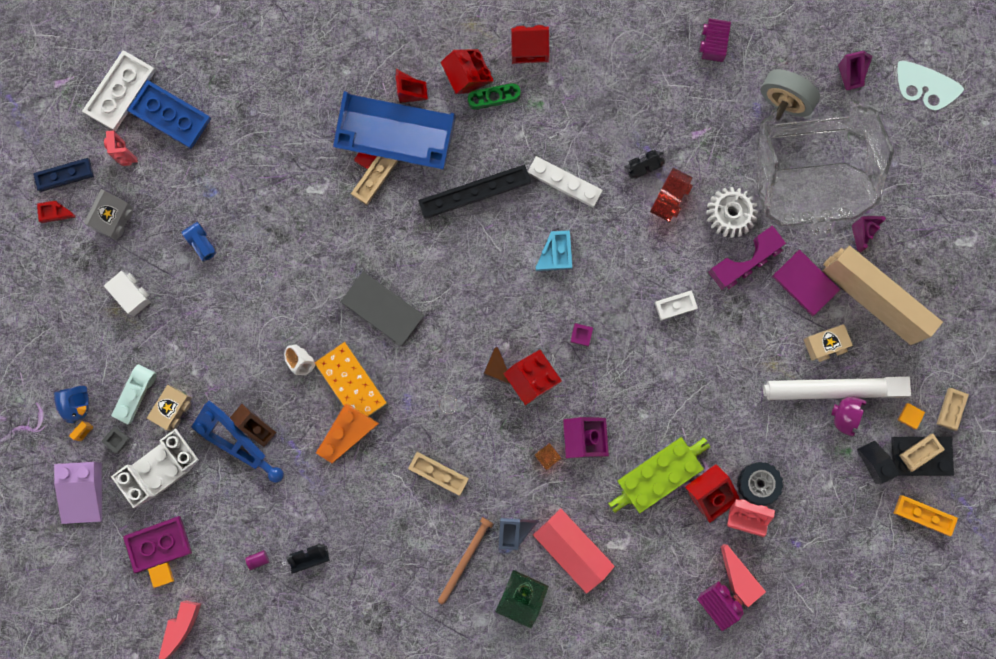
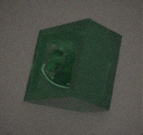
M513 570L495 612L528 628H532L539 615L549 586Z

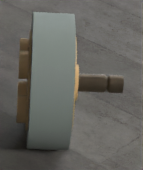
M776 69L770 71L760 89L762 96L777 108L773 115V119L777 121L781 119L784 112L799 117L811 115L820 99L818 89L810 81L787 70Z

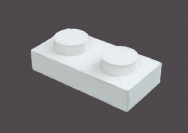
M692 290L655 302L661 321L698 309Z

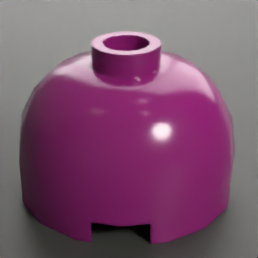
M846 397L841 400L839 405H834L831 415L834 416L835 427L841 433L854 437L855 433L852 430L853 428L858 429L864 412L860 408L861 405H866V400L857 397Z

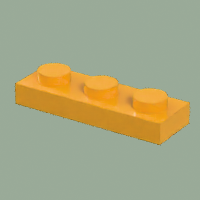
M903 495L899 496L893 513L947 536H952L958 520L957 517Z

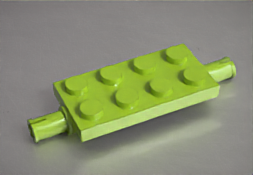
M680 437L617 480L623 491L620 496L608 503L610 508L618 504L612 508V511L617 513L626 505L632 504L640 514L704 470L697 460V456L711 448L709 443L701 447L707 440L703 437L689 447L683 438Z

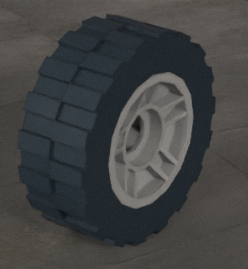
M756 462L747 465L740 472V476H738L737 487H739V493L743 496L742 498L758 506L772 504L773 501H776L779 495L782 494L784 485L779 470H776V467L766 462ZM763 480L762 485L764 487H758L757 482Z

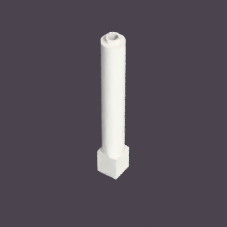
M910 376L865 379L767 381L766 385L763 386V394L767 396L768 400L838 399L846 397L905 398L911 396Z

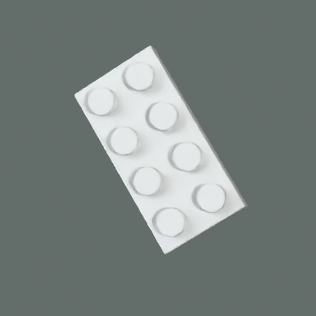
M123 50L82 112L116 132L128 114V108L146 81L151 79L156 70Z

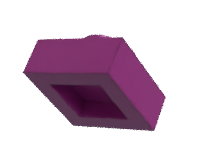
M575 323L570 343L589 347L593 327Z

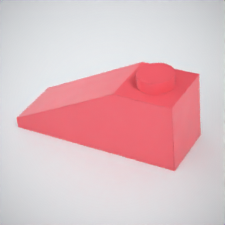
M723 544L721 550L731 591L735 594L733 598L741 605L749 607L766 591L727 544Z

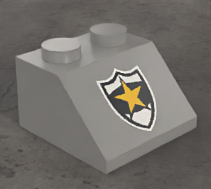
M101 189L84 224L95 232L117 241L124 233V226L127 220H130L132 217L133 207Z

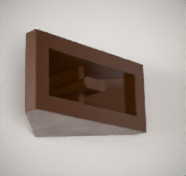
M496 347L486 366L484 376L509 386L511 384L503 374L507 371V367L499 348Z

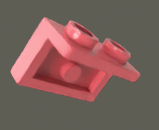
M114 130L106 131L104 145L107 153L122 166H130L132 163H137V157L126 148L125 141Z
M736 499L729 510L727 526L765 537L768 524L774 518L775 510L763 505L751 504L746 500Z

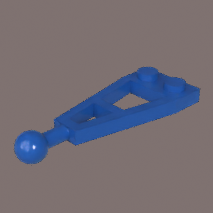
M210 400L203 406L191 426L193 430L254 469L259 466L268 473V478L271 482L278 483L283 479L284 473L282 469L272 467L263 459L266 456L237 428L234 422ZM218 422L237 439L235 445L213 433ZM243 446L251 455L241 450V447Z

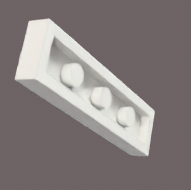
M537 156L528 170L530 176L594 208L602 193V189Z

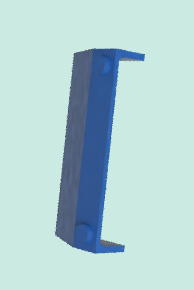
M344 91L333 147L444 170L456 115L455 113L446 114L356 96Z

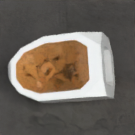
M297 344L287 346L284 357L290 370L295 375H307L312 372L315 362L305 349L300 348Z

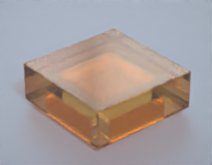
M550 443L534 455L545 470L561 459Z

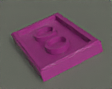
M800 249L772 275L812 317L841 290Z
M181 516L123 536L134 574L192 554Z

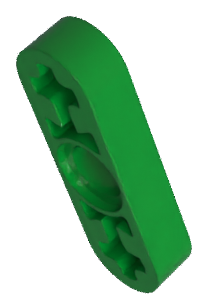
M514 83L475 90L468 95V105L470 108L478 110L513 103L519 100L521 90ZM510 89H513V91L516 92L515 96H511V94H508L510 92ZM502 91H504L505 99H502ZM490 93H498L499 99L496 101L490 100ZM484 94H486V101H487V102H485V103H484V99H483V95H484ZM473 97H477V99H480L478 101V104H475V102L473 101Z

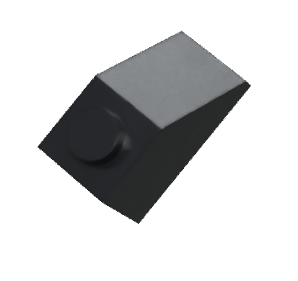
M872 441L857 449L875 484H883L900 475L891 457L876 441Z

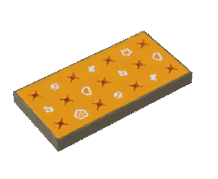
M346 341L314 361L316 368L343 407L348 403L370 417L388 405V402Z

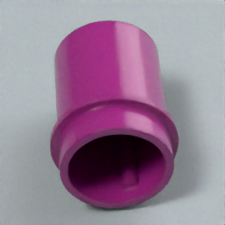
M265 550L245 558L250 571L269 563Z

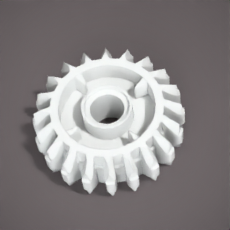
M730 187L729 192L726 188H723L722 193L717 191L715 193L716 197H711L710 201L712 203L707 204L709 210L706 211V214L710 216L707 222H714L711 228L717 227V234L723 231V237H726L728 233L731 238H734L735 233L738 237H741L742 232L747 234L749 232L748 228L752 229L754 227L752 222L757 221L754 215L758 214V210L753 208L757 206V203H751L753 197L747 198V191L741 194V188H738L736 192L733 187ZM728 209H733L736 212V216H731L728 213Z

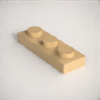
M377 156L351 195L365 205H368L398 163V160Z
M416 452L408 468L459 496L469 478L419 452Z

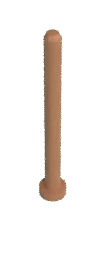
M484 517L481 518V526L438 599V602L442 605L447 601L489 527L492 528L494 523Z

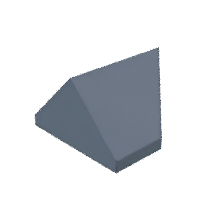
M500 518L499 549L518 550L520 544L539 520Z

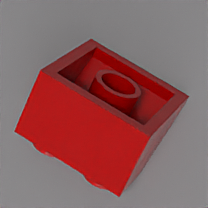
M717 464L685 486L689 496L709 523L730 509L736 499L740 500L730 477Z

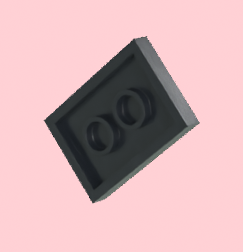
M891 437L892 461L900 474L899 476H954L952 437H936L945 450L913 472H910L899 455L925 437Z

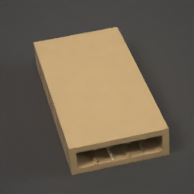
M850 245L845 249L841 247L824 262L825 268L822 272L908 344L913 345L932 337L943 323L942 320Z

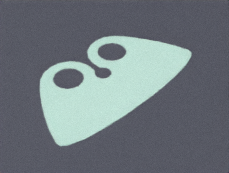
M908 61L898 62L899 88L903 97L908 100L919 99L923 93L922 88L927 86L929 90L923 97L924 104L929 109L939 110L954 101L964 91V88L959 83L939 72ZM910 85L915 86L918 90L917 95L909 96L906 93V88ZM930 95H937L940 100L939 104L936 106L930 105L928 97Z

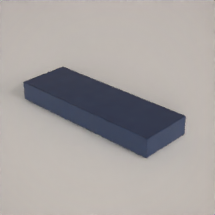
M89 158L33 173L37 191L39 192L94 177Z

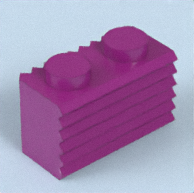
M709 18L707 24H703L702 35H705L699 47V52H702L701 59L717 62L724 61L731 27L730 21Z
M719 581L701 592L697 598L698 602L721 631L738 622L744 614L741 604L733 600L729 589Z

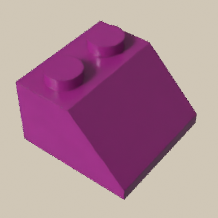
M577 417L563 419L566 458L609 456L606 418Z

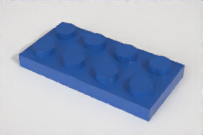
M149 80L146 81L127 110L130 114L190 149L193 148L211 120V117Z

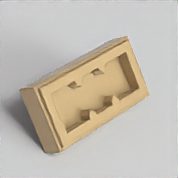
M948 388L937 425L957 431L969 394Z
M930 434L899 456L910 472H913L945 449L935 435Z

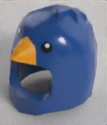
M76 386L54 392L56 410L67 423H76V421L86 417L89 409V397L86 386Z

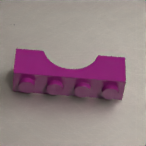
M773 225L753 240L755 252L752 259L746 262H734L725 258L711 268L708 273L721 290L726 287L731 289L738 283L736 280L741 276L745 279L753 273L751 269L755 266L762 267L768 262L767 258L773 255L776 257L784 251L782 247L786 242Z

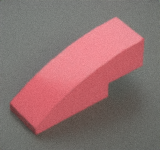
M182 601L180 603L177 619H170L167 622L159 659H168L184 642L198 616L200 603Z

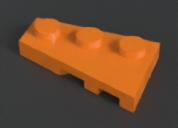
M346 403L316 454L330 463H334L380 423Z

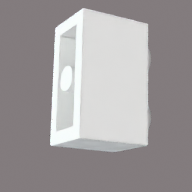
M120 271L104 287L127 314L134 317L151 303L147 298L149 294L143 287L139 288L135 284L137 280L131 273L126 274Z

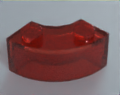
M672 168L650 213L668 222L671 221L673 216L677 218L681 210L679 204L684 194L689 195L693 187L690 184L693 177Z

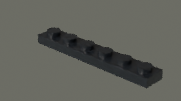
M524 164L420 199L418 202L424 219L531 184V180Z

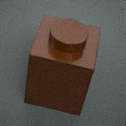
M243 404L230 416V419L237 428L263 447L277 433Z

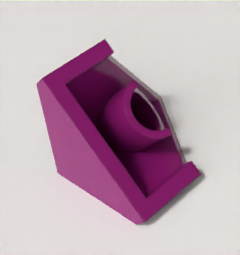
M862 216L851 225L857 251L861 253L868 247L867 243L870 239H873L875 233L880 229L879 225L885 221L886 217Z

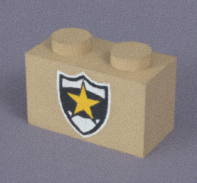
M844 324L803 339L811 360L818 359L819 362L829 359V355L836 353L837 356L847 353V348L853 346Z
M167 385L147 419L165 430L172 431L180 424V417L183 412L190 408L192 398L178 389Z

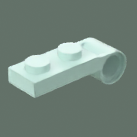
M138 364L133 369L111 416L126 424H131L147 389L154 383L157 373Z

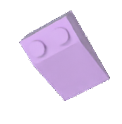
M102 463L54 464V485L61 524L102 522Z

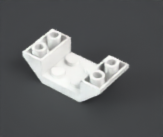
M176 428L159 440L161 442L160 445L133 465H126L111 476L133 508L158 496L186 475L199 461Z

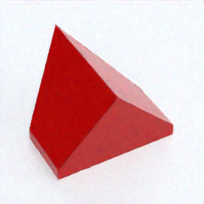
M396 69L399 103L425 101L428 99L425 81L417 80Z

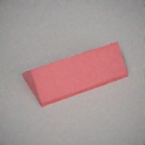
M561 508L533 534L536 540L586 594L601 583L615 567Z

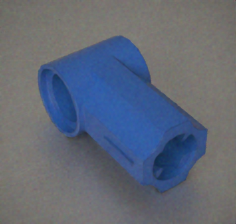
M198 221L181 231L184 238L193 246L203 262L214 257L216 251L207 239V234Z

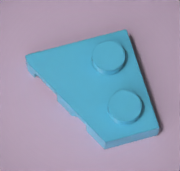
M570 230L551 231L536 265V271L572 269Z

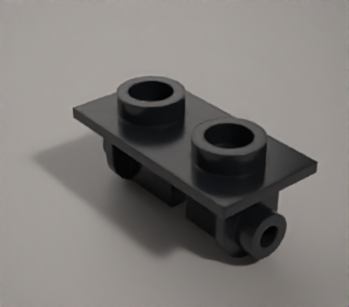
M651 150L645 153L646 156L641 159L637 157L628 161L629 164L624 166V168L631 170L628 172L629 177L637 179L647 174L646 166H648L650 172L663 167L665 160L663 157H660L663 152Z
M318 543L315 546L306 548L307 553H304L303 550L290 553V556L286 557L291 566V573L294 574L330 561L328 547L325 544L321 545Z

